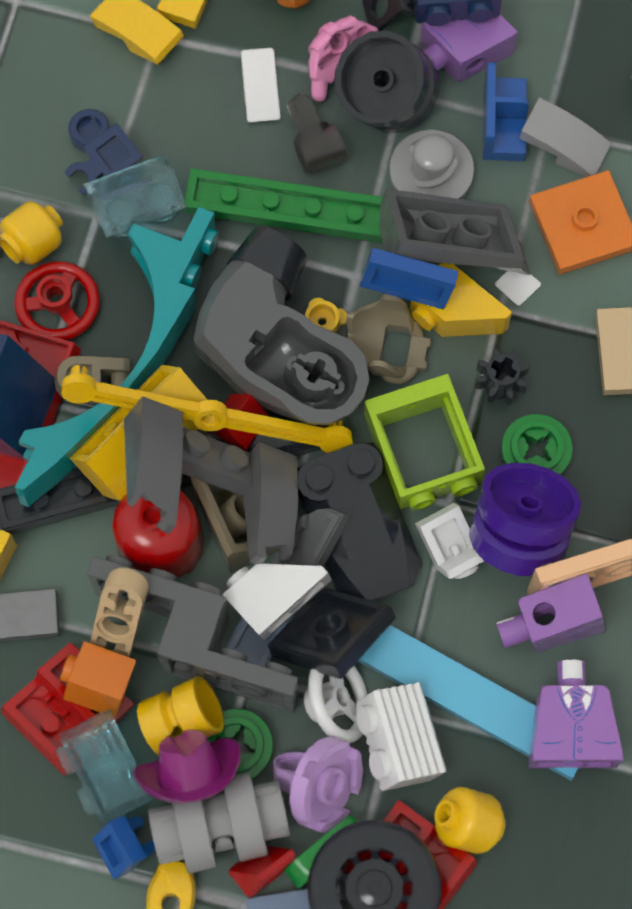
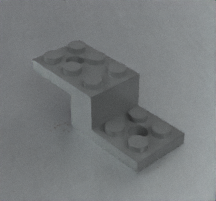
M107 555L106 560L92 557L86 574L96 596L101 597L109 573L117 568L135 570L147 580L149 589L143 610L169 618L157 652L164 673L186 680L201 676L208 681L212 688L294 713L299 698L298 678L291 676V669L273 662H265L264 667L246 662L248 657L245 654L228 648H221L220 653H218L230 619L226 597L220 596L221 591L218 588L202 582H195L193 587L176 582L177 577L160 569L152 568L149 573L133 569V563L114 555ZM122 590L119 598L128 600V592Z

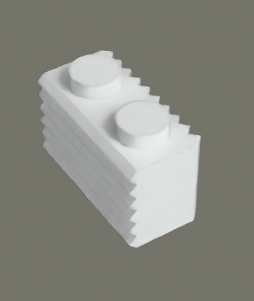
M420 682L382 690L378 689L357 701L356 722L361 733L367 737L366 743L369 745L370 771L374 778L380 782L379 788L382 791L429 782L447 772Z

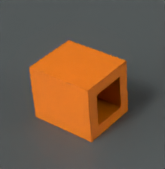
M84 641L78 657L69 654L63 668L60 680L67 683L63 699L116 718L136 660Z

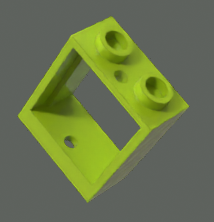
M448 374L364 401V418L374 445L382 456L384 470L400 509L410 507L412 511L421 510L433 505L437 497L452 493L454 497L463 496L475 491L478 488V484L482 483L485 468ZM441 407L465 469L406 489L383 426Z

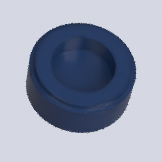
M85 109L79 111L71 118L68 131L74 147L86 153L83 148L111 127L105 114L95 109Z

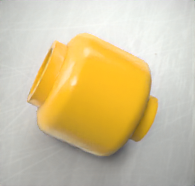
M27 201L0 222V246L13 262L35 265L61 245L62 235L59 228L63 226L62 219L50 205L43 207L36 202Z
M457 787L451 789L442 798L435 810V828L439 839L446 846L474 854L488 852L504 834V813L500 802L492 795L465 787Z

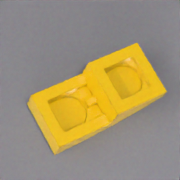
M104 0L90 15L97 28L124 40L130 52L157 65L184 36L182 31L172 22L140 0Z

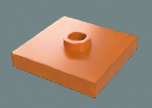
M609 170L530 195L528 202L559 275L632 252V223Z

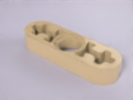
M117 568L109 573L101 593L90 640L91 644L130 658L149 589L148 582L142 574L129 568ZM122 590L128 592V600L119 598ZM108 617L120 618L127 622L128 625L114 623ZM108 641L116 643L114 650L108 648Z

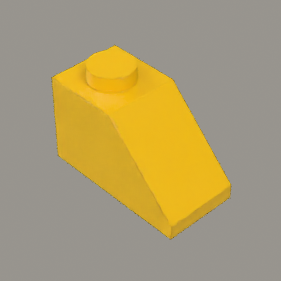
M441 263L439 265L458 271L456 286L444 309L414 301L410 303L413 319L423 329L427 331L433 329L441 337L503 334L509 327L512 311L454 264Z

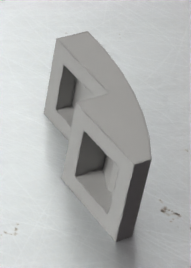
M540 97L528 117L519 138L557 156L555 164L583 177L597 174L611 146V143L592 127Z

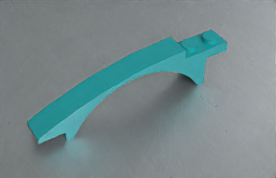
M198 207L181 241L133 223L128 233L129 239L132 241L131 255L142 269L154 297V317L149 340L143 354L120 387L137 390L161 365H164L197 309L195 287L202 273V266L200 264L205 254L209 256L213 254L219 240L220 233L215 229L214 212ZM99 403L84 413L64 422L47 427L24 430L19 444L27 448L23 458L28 462L15 485L20 504L29 507L58 484L76 466L70 457L119 407Z

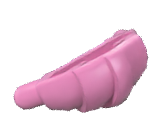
M348 16L335 22H328L319 29L318 35L308 47L310 54L308 63L309 75L312 79L311 96L316 102H322L327 98L328 83L334 81L335 69L343 51L354 39L368 32L378 31V28L364 21L357 20L353 16Z

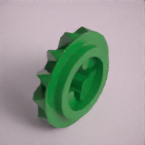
M542 414L526 415L515 420L506 430L502 440V459L505 460L506 464L531 463L551 469L557 474L562 475L572 457V441L566 428L556 419ZM549 438L543 452L547 459L536 455L532 459L525 460L529 450L526 440L536 445Z
M229 709L223 711L224 729L207 739L209 742L221 738L234 740L236 735H239L241 728H243V743L254 754L249 752L247 754L241 753V760L236 774L250 771L251 779L260 776L271 760L273 750L272 736L268 726L258 715L248 710Z

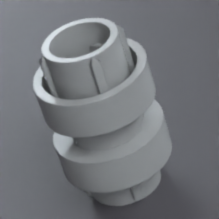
M250 771L236 774L230 784L224 789V792L208 799L186 804L173 803L148 810L159 864L164 865L185 860L189 874L217 868L215 853L237 848L240 862L268 856L265 841L290 836L279 781L275 780L253 786Z

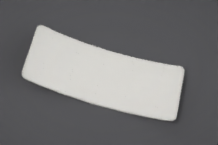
M273 48L243 50L241 52L247 121L279 120L280 109Z

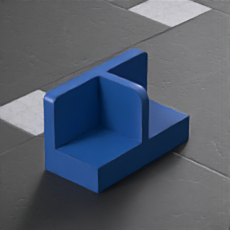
M487 62L484 81L483 160L525 161L526 142L519 138L526 123L529 108L527 79L497 78L496 63Z

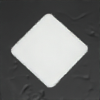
M507 271L495 285L519 306L541 286V283L532 274L525 275Z

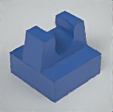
M125 815L116 818L108 822L92 838L114 880L130 873L156 851L154 840L146 844H140L134 834L144 825L141 816L126 819Z

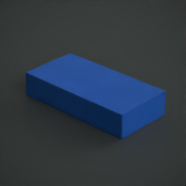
M372 248L363 269L359 287L444 309L456 286L458 271Z

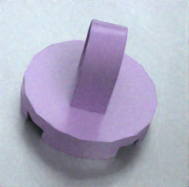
M329 736L319 739L306 753L286 752L274 758V781L278 780L280 790L290 794L291 812L299 825L325 833L333 829L350 813V810L345 809L344 806L349 799L350 793L359 794L363 776L361 754L357 749L351 748L350 743Z

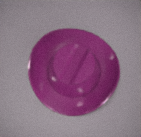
M185 730L180 736L174 738L167 736L159 744V760L137 765L134 768L133 774L139 786L154 798L171 803H194L215 796L230 784L239 768L241 749L239 744L233 739L221 738L209 742L203 732Z

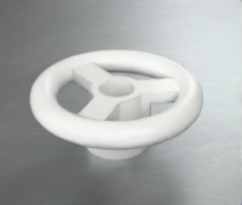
M353 666L345 675L352 687L355 702L350 699L349 692L344 686L343 678L338 679L329 676L330 682L322 684L324 674L311 669L308 689L304 696V704L309 717L319 724L328 737L332 736L348 743L359 740L363 733L359 730L356 722V703L367 696L368 693L357 668ZM346 714L354 724L350 729L344 730L337 726L332 719Z

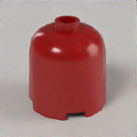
M180 491L176 527L170 534L163 532L157 527L161 519L160 508L142 497L131 507L127 504V494L124 495L114 511L112 532L118 557L133 563V569L149 573L150 569L155 568L175 575L177 579L186 573H191L202 557L205 538L195 506L185 493Z

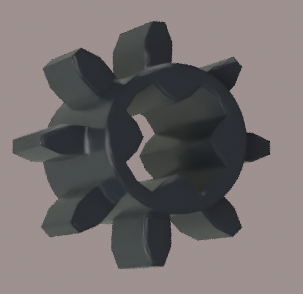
M495 348L492 351L489 363L484 360L478 361L476 370L483 374V376L476 379L475 388H485L488 394V403L493 402L494 399H504L507 405H511L515 391L525 394L528 384L520 378L528 374L529 365L519 364L516 359L517 351L513 350L510 354H499V351ZM502 372L509 375V377L506 376L503 379V381H499L495 378L499 377Z

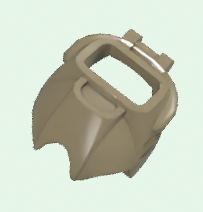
M385 294L379 301L347 314V338L352 340L365 354L367 368L373 375L382 376L385 382L403 384L415 377L417 372L427 371L428 362L426 361L427 350L431 349L432 339L424 338L420 325L411 317L407 305L400 297ZM390 331L411 335L406 366H391L387 362L381 361L386 334Z

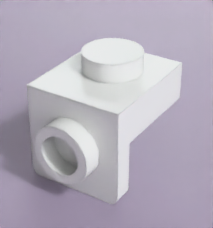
M452 503L415 523L436 570L447 578L460 579L476 572L479 568L478 564L484 561L472 547L469 537L470 528L459 505Z

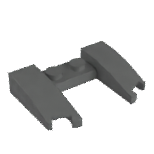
M142 396L124 418L127 504L133 507L140 497L151 501L160 508L161 519L157 527L163 532L170 534L176 527L182 474L188 475L243 496L250 563L262 564L267 558L266 548L278 547L282 562L287 561L293 555L298 513L297 456L258 442L249 453L237 446L210 438L198 431L183 427L182 411Z

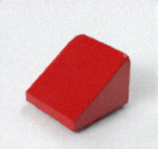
M266 845L268 856L243 862L239 861L229 869V875L248 898L250 896L254 897L281 876L284 870L294 861L296 854L292 849Z

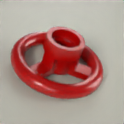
M54 261L39 265L24 276L16 290L14 307L16 316L23 327L64 340H70L84 333L96 319L100 307V293L92 276L83 268L69 262ZM41 280L36 289L37 296L28 297L32 287ZM76 280L82 284L87 294V307L80 319L70 306L73 297L72 287ZM54 295L63 296L58 302L49 301ZM48 310L52 314H59L68 327L61 329L43 327L34 321L29 312Z

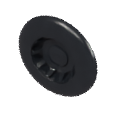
M382 820L356 822L330 836L320 847L313 859L307 883L310 909H343L340 904L344 902H349L353 909H396L400 903L407 905L406 909H439L442 889L438 865L427 845L405 827ZM379 852L393 857L389 863L379 859ZM372 853L370 860L361 862L358 858L360 854ZM351 861L354 868L347 875L342 872V869ZM398 863H402L408 872L407 874L400 876L395 869ZM338 881L346 883V893H337ZM404 884H412L411 896L403 895Z

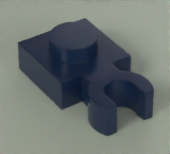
M116 123L83 148L90 157V160L86 163L76 162L71 164L66 169L65 174L68 178L77 172H84L88 175L87 184L78 190L84 196L94 190L97 178L102 174L111 184L142 160L143 156Z

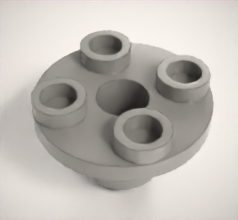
M438 130L419 131L403 139L395 148L390 160V181L394 190L463 199L473 181L474 163L468 148L455 136Z

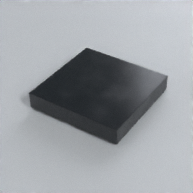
M324 587L302 607L267 646L274 658L310 670L315 669L320 673L342 679L396 617L391 606Z

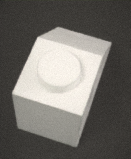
M256 564L250 570L245 566L237 571L228 580L226 585L229 589L222 595L226 597L231 605L265 641L332 579L322 566Z

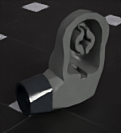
M257 226L228 260V266L209 290L199 312L194 334L197 356L219 374L238 394L251 395L263 409L308 425L327 426L345 420L360 406L365 397L369 383L365 354L352 340L320 327L298 311L284 306V302L292 298L306 265L307 255L295 241L273 228Z

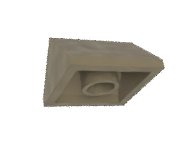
M190 477L194 497L229 572L233 573L253 564L249 562L243 496ZM278 547L266 548L267 557L279 552Z

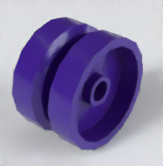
M509 463L494 468L485 477L470 529L469 537L473 549L488 564L500 571L517 576H532L535 568L564 560L581 507L577 490L563 476L551 469L535 464Z

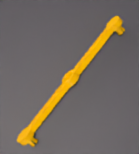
M80 365L73 366L71 374L62 380L61 394L65 400L72 403L82 404L93 401L132 409L143 396L182 411V419L193 421L195 426L203 431H217L224 427L319 446L326 453L353 444L352 432L343 426V421H339L338 425L336 422L327 425V428L229 409L217 400H205L199 403L96 382L90 375H87L88 370L85 366H82V373H80Z

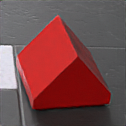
M231 394L224 404L229 409L269 417L267 412L249 394ZM224 427L217 431H209L244 451L248 450L258 435Z

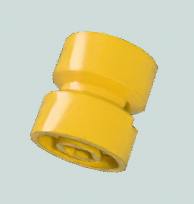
M201 676L193 677L174 686L171 694L162 691L142 700L138 704L137 715L142 734L151 749L158 755L159 744L167 736L174 738L182 735L185 730H197L203 732L208 738L220 733L224 729V716L219 699L208 681Z

